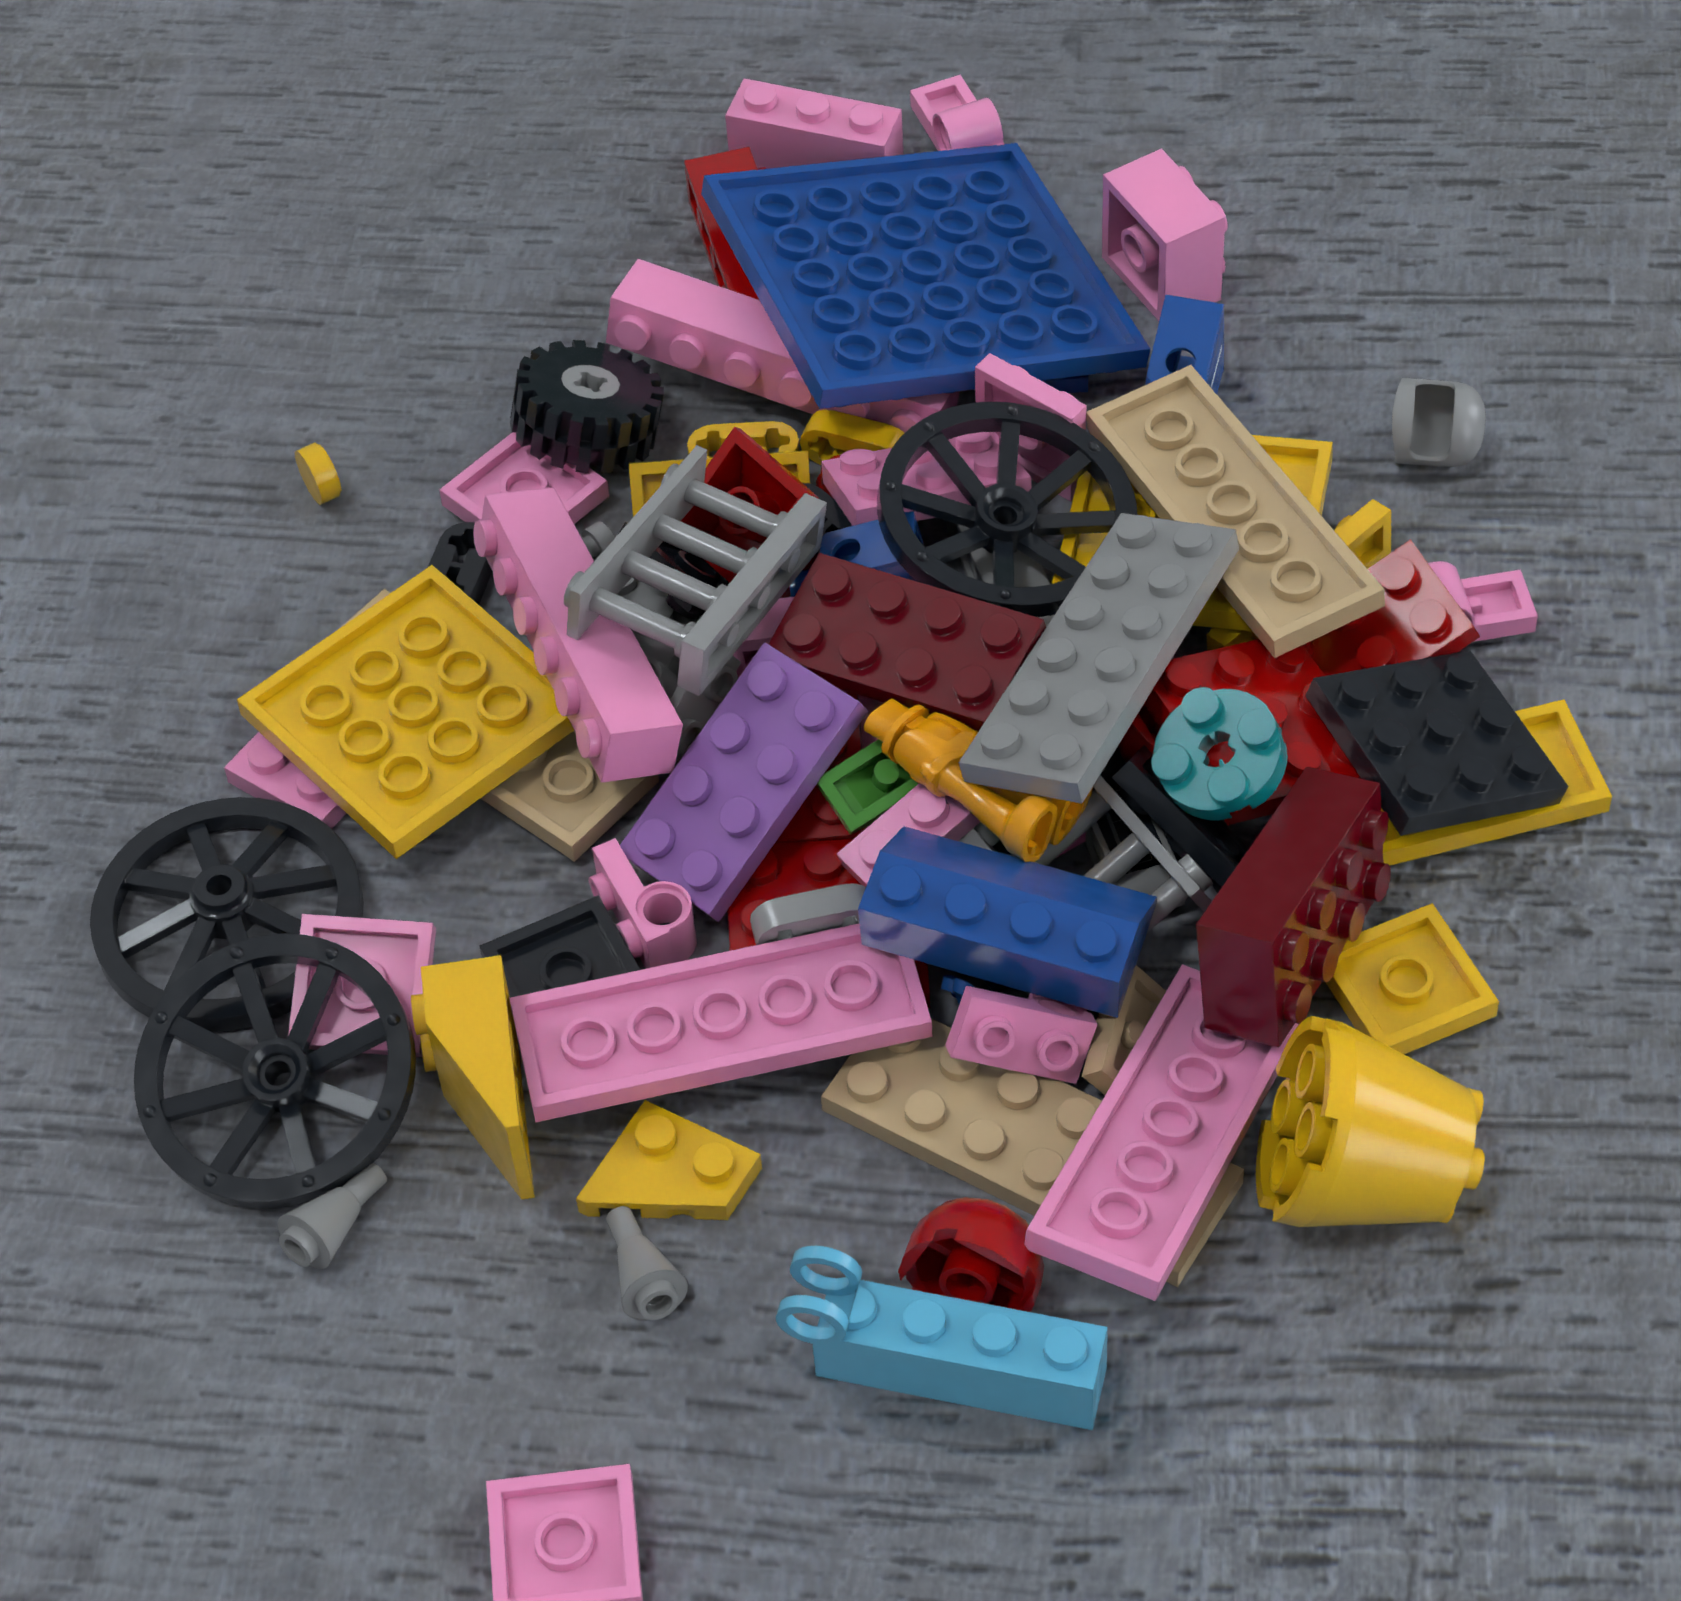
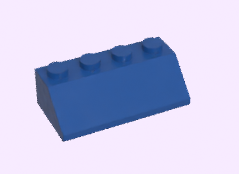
M903 826L880 850L859 904L858 914L861 942L864 946L1118 1018L1157 904V897L1035 862H1024L1017 857Z

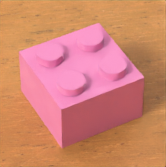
M1161 148L1103 174L1102 258L1158 321L1160 320L1165 295L1209 302L1220 301L1222 274L1226 268L1223 254L1224 234L1228 228L1227 219L1222 207L1216 201H1210L1194 184L1188 170L1183 166L1178 167Z

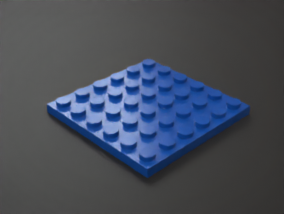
M1018 143L704 175L701 194L819 409L975 389V366L989 353L1011 365L1023 368L1031 376L1041 381L1059 380L1067 377L1098 373H1114L1122 370L1146 368L1151 348Z

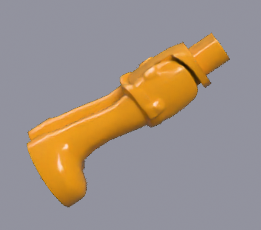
M890 699L872 711L864 724V731L883 742L882 752L909 773L910 778L926 786L932 794L938 797L950 796L959 801L1002 841L1008 852L1024 862L1037 861L1044 854L1049 843L1053 846L1058 845L1074 827L1092 795L1093 787L1083 803H1076L964 782L959 761L978 731L941 713L934 712L929 715V710L919 704L908 708L895 699Z

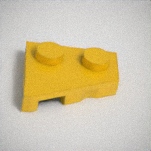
M644 1100L577 1196L578 1211L587 1217H600L601 1208L615 1209L620 1206H626L630 1209H640L641 1218L669 1219L672 1216L683 1214L689 1215L694 1219L728 1220L762 1170L761 1154Z

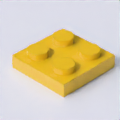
M1433 903L1364 930L1354 942L1346 941L1339 955L1335 973L1331 980L1326 983L1355 1029L1402 1054H1407L1496 1017L1499 1000Z

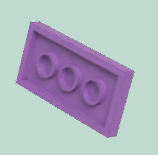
M764 642L620 844L627 859L659 882L668 881L682 886L689 893L692 905L719 922L868 710L858 700Z

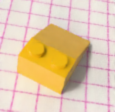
M499 955L422 966L420 968L423 994L411 995V1007L416 1035H420L425 1071L437 1070L443 1096L520 1199L535 1198L518 1037L502 957Z

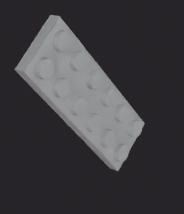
M1121 513L960 759L959 766L964 782L1083 803L1237 554L1239 544L1236 529Z

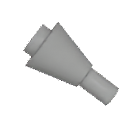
M372 1163L352 1177L344 1186L336 1187L282 1215L278 1219V1230L280 1233L279 1243L284 1253L300 1266L307 1267L310 1265L317 1269L327 1268L359 1215L361 1206L387 1182L384 1171L378 1165Z
M620 1206L611 1210L606 1217V1222L618 1246L617 1260L621 1304L624 1313L637 1320H658L670 1315L686 1296L688 1290L686 1278L646 1236H643L629 1207Z

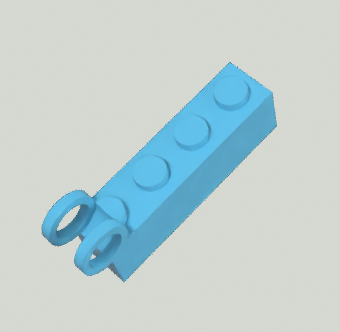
M805 1246L795 1251L790 1265L792 1277L802 1286L812 1291L826 1294L825 1300L808 1295L788 1296L781 1300L779 1304L776 1322L788 1335L813 1345L816 1376L1093 1430L1107 1369L1108 1327L861 1280L862 1268L859 1263L844 1252L824 1246ZM823 1264L841 1271L846 1277L831 1278L822 1276L810 1270L806 1265ZM806 1313L820 1318L818 1325L812 1326L798 1320L792 1314Z

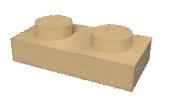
M1137 965L1135 966L1118 1018L1098 1013L1096 1021L1098 1025L1084 1065L1082 1077L1104 1095H1106L1166 992L1165 989Z

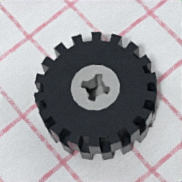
M573 340L572 347H565L561 341L549 344L548 352L539 346L531 350L530 358L523 357L520 361L519 369H517L510 416L511 431L517 432L516 441L521 447L531 445V455L539 460L548 455L552 457L551 465L563 469L565 463L576 465L575 472L588 473L589 466L598 467L601 474L613 473L614 464H618L624 470L629 469V463H635V458L643 462L649 456L650 449H654L664 396V387H660L661 378L658 373L650 374L651 365L643 359L635 363L632 362L633 353L621 349L617 354L610 352V344L598 342L597 348L586 347L585 340Z

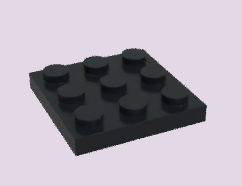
M1471 650L1313 678L1305 695L1362 779L1380 783L1381 808L1384 812H1387L1389 820L1400 836L1560 804L1569 787Z

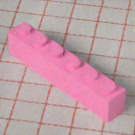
M641 259L636 260L611 296L606 343L810 414L823 410L817 406L760 300ZM960 391L824 409L882 422L906 432L922 419L944 409L957 406Z
M555 488L485 495L482 519L476 521L473 534L476 551L480 557H486L493 571L494 584L498 594L506 596L513 610L514 623L518 633L526 635L534 650V660L538 672L541 675H546L552 685L559 713L562 716H567L576 732L577 746L581 756L590 759L601 783L671 773L675 767L683 723L633 631L599 615L578 640L567 635L568 607L564 605L566 588L572 577L579 571L585 573L594 560Z

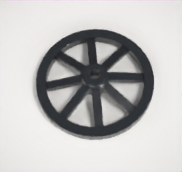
M1008 402L962 404L936 412L919 421L906 431L892 447L881 472L877 494V515L884 540L899 564L917 582L1035 617L1055 615L1086 568L1038 536L1108 533L1121 513L1137 515V503L1128 476L1114 455L1098 439L1077 424L1070 423L1059 415L1032 406ZM1000 432L996 484L985 488L948 441L949 439L971 433ZM1019 435L1045 442L1070 456L1028 492L1016 486ZM929 451L971 505L902 484L912 465L924 453ZM1086 471L1091 474L1100 486L1110 509L1109 511L1037 514L1041 508ZM903 507L970 529L925 547L912 531ZM983 548L993 553V584L966 576L945 563ZM1018 550L1064 580L1037 587H1014L1013 553Z
M236 797L205 801L185 807L155 821L133 837L117 853L106 868L94 894L90 917L91 938L99 964L112 988L130 1006L150 1018L160 999L172 984L188 969L205 958L214 938L228 939L229 945L248 939L246 932L254 924L276 934H300V919L259 899L337 886L338 902L335 916L363 918L364 901L362 887L355 862L344 842L328 825L312 814L290 804L262 798ZM253 828L263 830L233 865L220 863L209 835L210 832L225 829ZM287 837L303 843L326 863L323 866L253 877ZM190 839L202 872L196 878L145 869L160 855ZM128 891L186 900L117 937L118 918ZM196 921L164 990L143 979L125 960ZM255 968L272 1018L275 1019L291 1012L295 972L266 988L260 968ZM242 996L225 999H201L185 1018L209 1031L235 1030L252 1026Z
M269 934L248 938L213 952L188 969L172 984L153 1010L144 1028L135 1060L134 1092L138 1115L149 1141L159 1156L183 1181L197 1191L221 1202L246 1208L271 1209L300 1205L336 1187L344 1186L352 1177L372 1164L389 1145L404 1119L413 1093L416 1075L414 1037L405 1010L390 985L369 962L355 952L329 940L302 934ZM287 963L315 966L317 969L287 1039L279 1038L255 968ZM234 976L258 1044L251 1051L185 1019L201 999L218 985ZM341 976L357 986L371 1000L380 1018L307 1054L337 979ZM174 1038L242 1072V1079L164 1099V1069ZM387 1041V1072L378 1102L316 1080L317 1075ZM291 1073L286 1083L274 1086L275 1080L279 1075ZM254 1100L210 1166L194 1157L182 1145L170 1123L171 1121ZM306 1101L367 1122L347 1146L319 1165L316 1164L301 1107ZM280 1112L296 1174L270 1179L233 1176V1173L273 1114Z

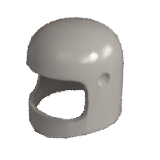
M1403 377L1395 395L1392 411L1395 463L1458 467L1474 459L1481 448L1486 426V411L1481 395L1473 387L1461 382Z

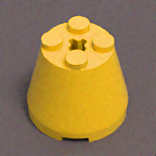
M1310 1016L1298 1025L1289 1038L1275 1069L1277 1076L1285 1077L1286 1080L1282 1081L1276 1092L1271 1111V1121L1261 1120L1256 1155V1193L1259 1207L1273 1210V1222L1295 1227L1448 1223L1453 1216L1456 1203L1463 1188L1476 1189L1483 1174L1484 1152L1482 1149L1475 1147L1476 1127L1483 1111L1484 1099L1482 1092L1461 1085L1343 1022Z

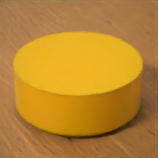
M314 442L296 450L295 460L299 472L313 499L321 505L339 497L342 491L340 480L325 449L320 444Z

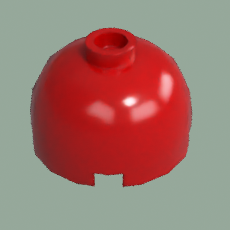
M964 1197L944 1202L919 1221L911 1234L898 1273L900 1281L906 1275L912 1290L1032 1312L1042 1284L1044 1263L1041 1255L1029 1251L1024 1244L1026 1230L1029 1226L1025 1219L1007 1206L992 1200Z

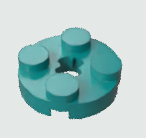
M1200 687L1188 692L1182 699L1181 705L1175 708L1162 724L1155 740L1151 764L1155 775L1170 798L1180 809L1201 819L1223 820L1232 818L1229 812L1241 810L1247 805L1254 809L1264 803L1280 784L1286 770L1288 755L1287 746L1282 736V729L1267 705L1260 699L1240 690L1219 689L1213 691L1207 687ZM1228 741V746L1235 753L1232 759L1226 764L1220 759L1219 767H1209V757L1207 756L1209 749L1215 744Z

